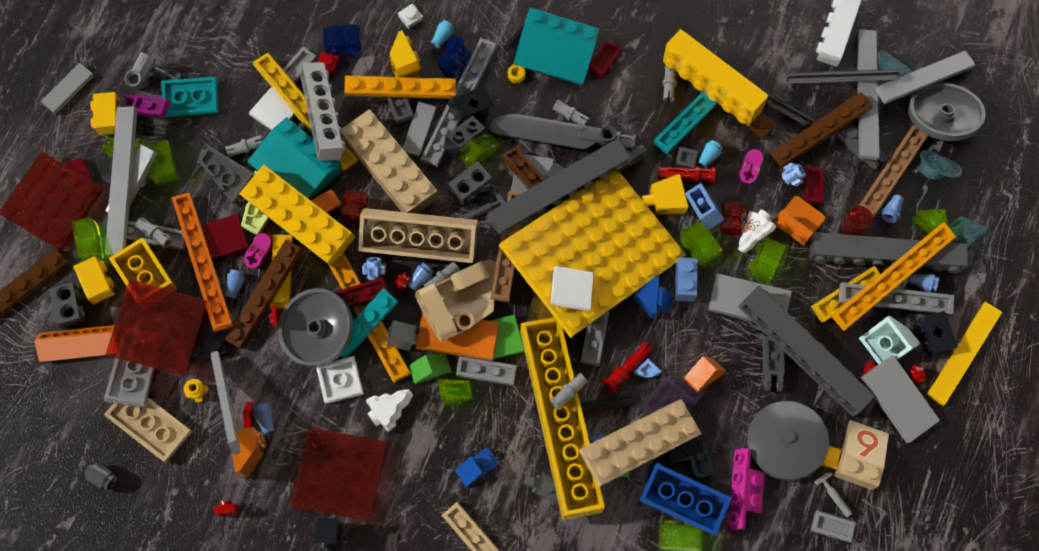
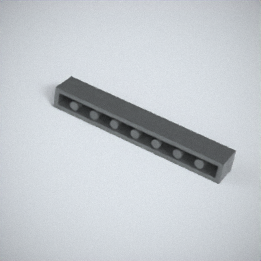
M618 138L488 213L487 217L498 235L502 233L507 235L514 231V226L519 223L523 226L531 221L530 217L536 214L538 217L547 212V207L551 205L556 207L563 202L562 199L566 196L570 198L578 194V189L582 187L587 189L594 185V180L599 177L601 179L611 175V170L615 168L617 170L622 169L627 165L626 162L630 156Z
M814 232L810 237L809 260H815L817 263L830 261L839 265L853 263L855 266H863L869 264L878 268L891 266L921 240ZM949 243L918 270L930 269L932 272H940L942 270L949 271L950 273L962 272L968 266L967 244Z
M758 285L738 306L852 417L860 413L874 398L870 389L858 381L856 376L851 371H848L838 358L833 357L823 344L815 340L812 334L804 329L795 317L790 316L780 303L773 300L765 289Z

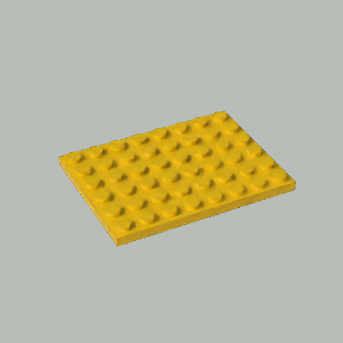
M616 169L610 171L611 175L604 179L599 178L595 181L594 185L587 189H582L578 194L565 200L502 241L499 245L570 338L631 296L652 278L659 276L676 264L678 257L684 258L686 256L681 247L647 205H644L643 200ZM555 266L593 272L591 309L589 311L550 305Z

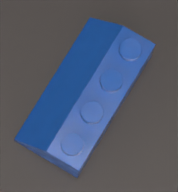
M656 463L640 501L716 536L731 497Z

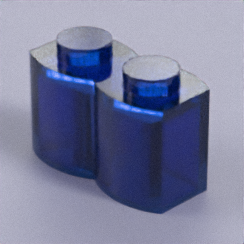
M358 24L323 28L324 49L326 53L336 56L343 52L354 54L362 50L361 30Z
M453 36L446 45V51L439 58L438 67L447 79L458 80L464 72L465 65L471 59L472 50L464 38Z

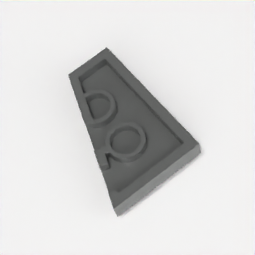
M209 145L198 158L201 166L234 205L241 196L239 193L253 178L254 173Z

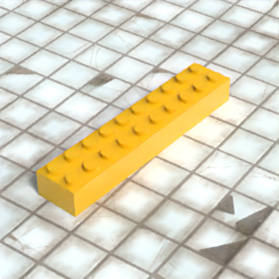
M555 317L521 323V337L562 521L602 513L605 506L601 489L579 452L581 448L590 443L578 392L560 410L556 409L550 402L562 390L563 385H567L574 379L563 328Z

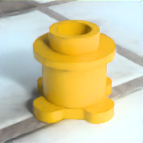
M191 379L184 386L185 396L194 399L197 403H201L205 393L209 391L208 386L203 385L198 379Z

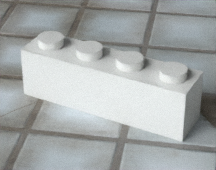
M833 0L831 8H834L833 13L830 12L826 20L829 23L828 28L824 27L821 35L824 38L823 42H819L816 52L819 53L818 61L838 66L861 0Z

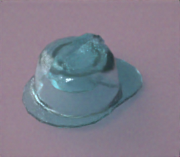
M923 150L920 153L921 162L917 170L927 178L937 180L942 179L944 176L956 178L962 175V169L957 163L930 150Z

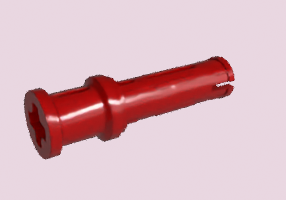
M659 166L658 178H669L680 174L681 179L693 180L695 183L709 181L711 184H714L715 167L709 169L700 168L699 166L694 168Z
M644 342L621 367H616L614 373L608 379L605 378L603 380L604 385L611 392L616 393L618 391L617 388L624 381L627 382L629 380V374L653 352L651 346L647 348L648 343Z

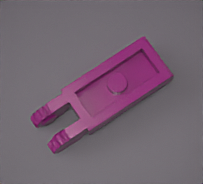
M126 94L124 99L133 104H122L121 107H136L137 115L165 119L171 102L163 98Z

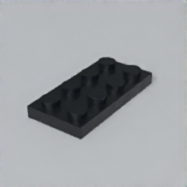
M199 284L175 290L188 363L193 364L210 360V354L215 351L219 352L220 357L228 355L224 330L213 331Z

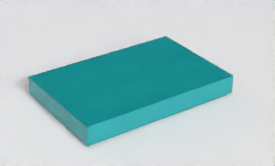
M217 77L161 80L162 98L171 102L166 117L219 113Z

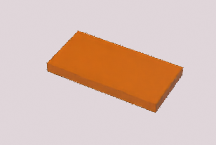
M422 314L415 347L418 350L493 361L499 322L480 320L469 330L441 342L424 314ZM460 318L459 321L462 326L466 327L469 325L467 318Z

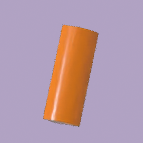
M118 325L39 333L34 342L39 362L117 354L120 344V333Z

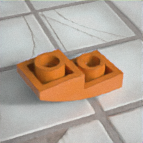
M332 189L311 200L327 214L340 208L342 205Z

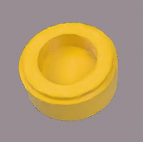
M517 65L510 66L508 69L509 80L513 83L524 81L526 77L525 68Z

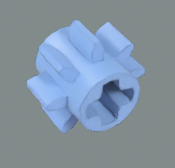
M790 163L784 167L785 171L782 173V177L787 185L798 186L804 182L802 178L806 176V173L800 164Z
M378 257L368 258L367 263H363L362 266L363 275H367L369 280L381 278L382 275H385L386 263H381V258Z

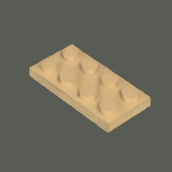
M147 398L145 408L113 403L104 414L164 463H167L192 432L150 398Z

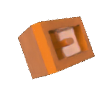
M703 356L685 376L684 380L699 392L725 374L726 370L713 358Z

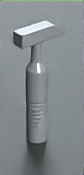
M825 473L814 482L817 486L823 482L828 494L847 518L853 512L835 488L831 487L826 481L833 474Z

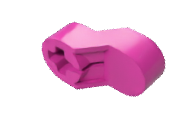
M752 149L747 152L739 173L742 182L753 183L756 180L763 161L761 151Z
M269 233L256 235L252 244L247 249L244 263L249 268L261 266L265 257L270 252L273 246V237Z

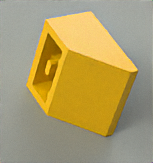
M403 31L398 32L390 51L392 70L396 77L419 78V70H421L418 62L420 61L416 51L412 50L411 40L409 36L405 37Z

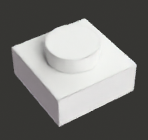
M413 4L398 13V17L408 29L423 20V16Z

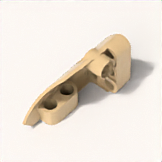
M490 259L484 262L481 261L451 275L450 278L444 281L430 284L416 291V300L429 325L441 342L469 330L494 311V300H491L490 297L496 262ZM461 317L468 319V326L465 327L460 324L459 320Z

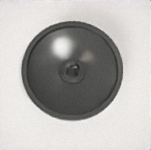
M935 83L916 91L912 95L908 107L910 119L919 130L933 138L945 141H960L974 136L980 131L986 116L983 103L974 93L964 87L950 83Z
M321 288L303 291L289 301L281 314L278 328L281 346L285 353L297 363L310 367L327 365L341 356L349 345L353 333V317L349 306L339 295Z
M781 401L764 407L755 415L749 426L747 445L751 449L752 460L763 472L779 480L794 481L806 478L819 469L828 452L829 436L823 420L814 410L801 403Z

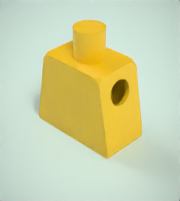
M680 174L653 183L650 188V195L641 196L644 205H647V207L654 206L656 215L686 214L688 209Z

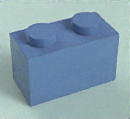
M701 183L685 193L699 219L708 230L725 220L712 197Z
M678 257L675 264V301L694 302L697 296V258Z

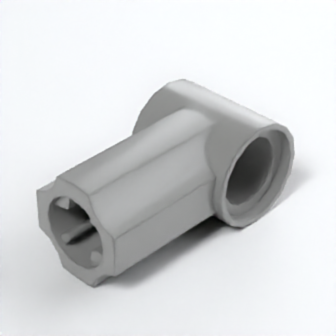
M141 52L132 70L125 75L126 84L138 90L145 88L147 77L156 59ZM138 76L139 80L134 84V79Z

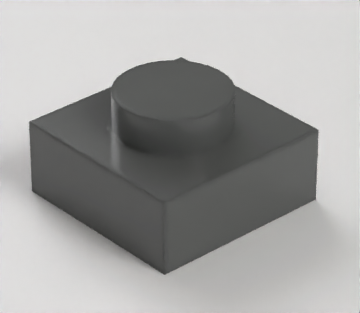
M679 147L675 167L694 168L698 151Z

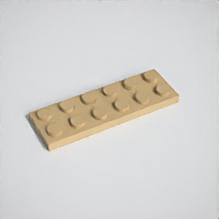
M682 399L581 448L579 452L600 487L698 437L702 433Z

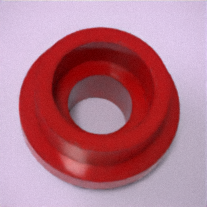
M404 271L403 275L399 273L394 283L398 285L396 289L405 290L411 277L407 275V272Z
M911 366V370L908 371L909 378L914 384L919 385L925 381L924 369L922 366Z

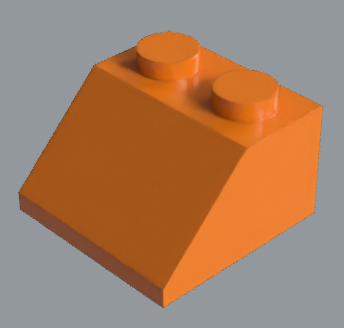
M254 427L237 431L241 453L235 455L232 453L235 472L243 479L248 478L264 455L263 448H266L265 437L261 436V433Z

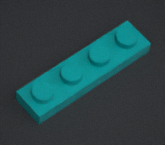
M702 92L654 140V144L668 154L716 107L717 103L710 100Z
M383 288L353 320L352 337L346 350L341 355L343 358H347L399 303L386 289Z

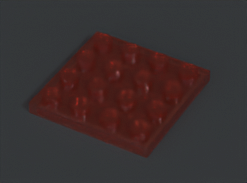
M41 151L0 209V215L57 250L62 251L100 197L104 188Z
M129 279L106 356L185 377L208 301Z
M308 427L290 507L371 522L387 441Z

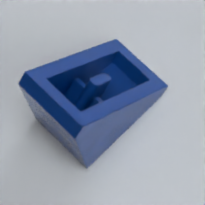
M659 276L652 278L637 290L633 296V299L652 319H655L657 314Z

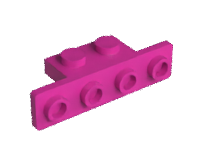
M749 448L735 450L728 528L731 530L745 529L746 511L762 513L765 472L750 469L751 449Z

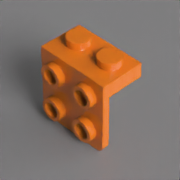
M795 196L786 208L781 210L773 223L796 241L805 245L812 234L823 223L825 216L799 196Z

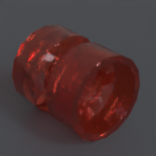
M357 190L345 191L343 198L344 206L341 209L340 219L349 223L360 224V214L367 207L369 196Z
M736 202L724 203L721 214L725 220L720 223L719 231L730 236L742 235L745 229L744 219L746 218L747 207Z
M864 206L852 207L841 223L843 232L846 235L861 236L872 222L871 211Z

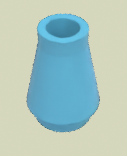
M443 20L442 23H439L431 43L440 48L454 34L455 27L448 21Z
M710 140L709 143H706L697 163L701 167L707 168L722 154L723 147L716 141Z

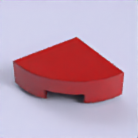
M246 402L242 411L245 429L253 426L254 416L252 413H254V402Z

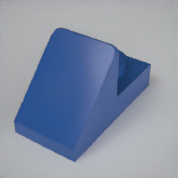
M487 447L473 458L470 456L455 472L467 488L497 467L499 462Z

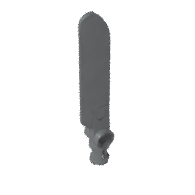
M520 114L503 115L492 120L490 123V131L496 135L587 150L595 145H600L602 148L619 138L624 148H630L633 151L637 139L636 134L633 136L625 135L620 131H616L611 126L596 128Z

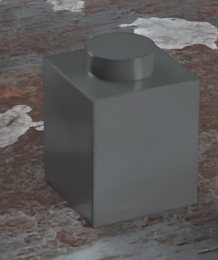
M393 320L389 328L386 346L409 351L411 346L417 342L416 326Z

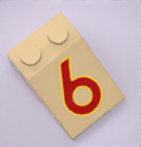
M850 420L834 477L870 490L879 487L885 465L889 433Z

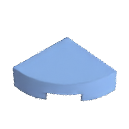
M649 358L634 371L636 375L642 378H654L662 372Z

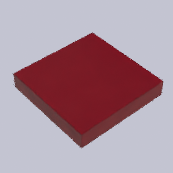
M237 213L201 225L213 261L249 248Z

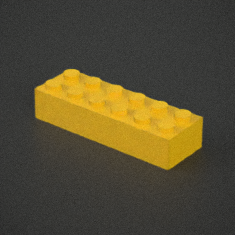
M680 29L666 44L663 58L665 65L677 71L683 79L689 80L697 90H702L706 93L710 100L719 103L726 112L736 116L739 122L750 126L763 111L769 95Z
M264 164L239 193L244 199L331 267L355 239L352 232Z

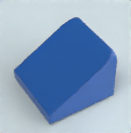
M659 287L657 311H671V293L665 288Z

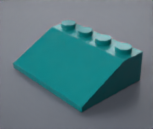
M530 7L513 64L583 85L599 29Z
M287 117L271 130L248 160V163L257 171L264 164L310 201L341 174V165L338 160L318 161L314 140Z

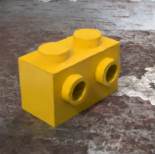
M116 92L93 94V101L90 102L91 111L93 112V118L90 120L92 129L98 135L115 134L117 107H121L120 98Z
M94 256L73 266L87 299L93 305L115 295L112 289L115 285L111 277H107L105 273L108 269L103 260L99 261Z

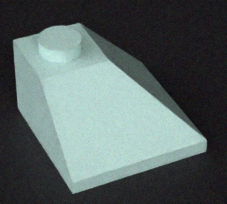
M891 316L886 317L859 338L878 364L891 355H894L896 360L920 345V342L910 329Z

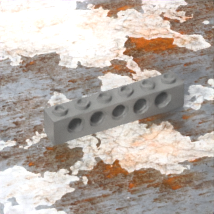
M324 62L302 63L300 77L318 161L341 160L342 152H345V142L341 141L342 129L341 126H338V112L334 110L335 98L331 96L332 85L328 83L329 71L325 69Z

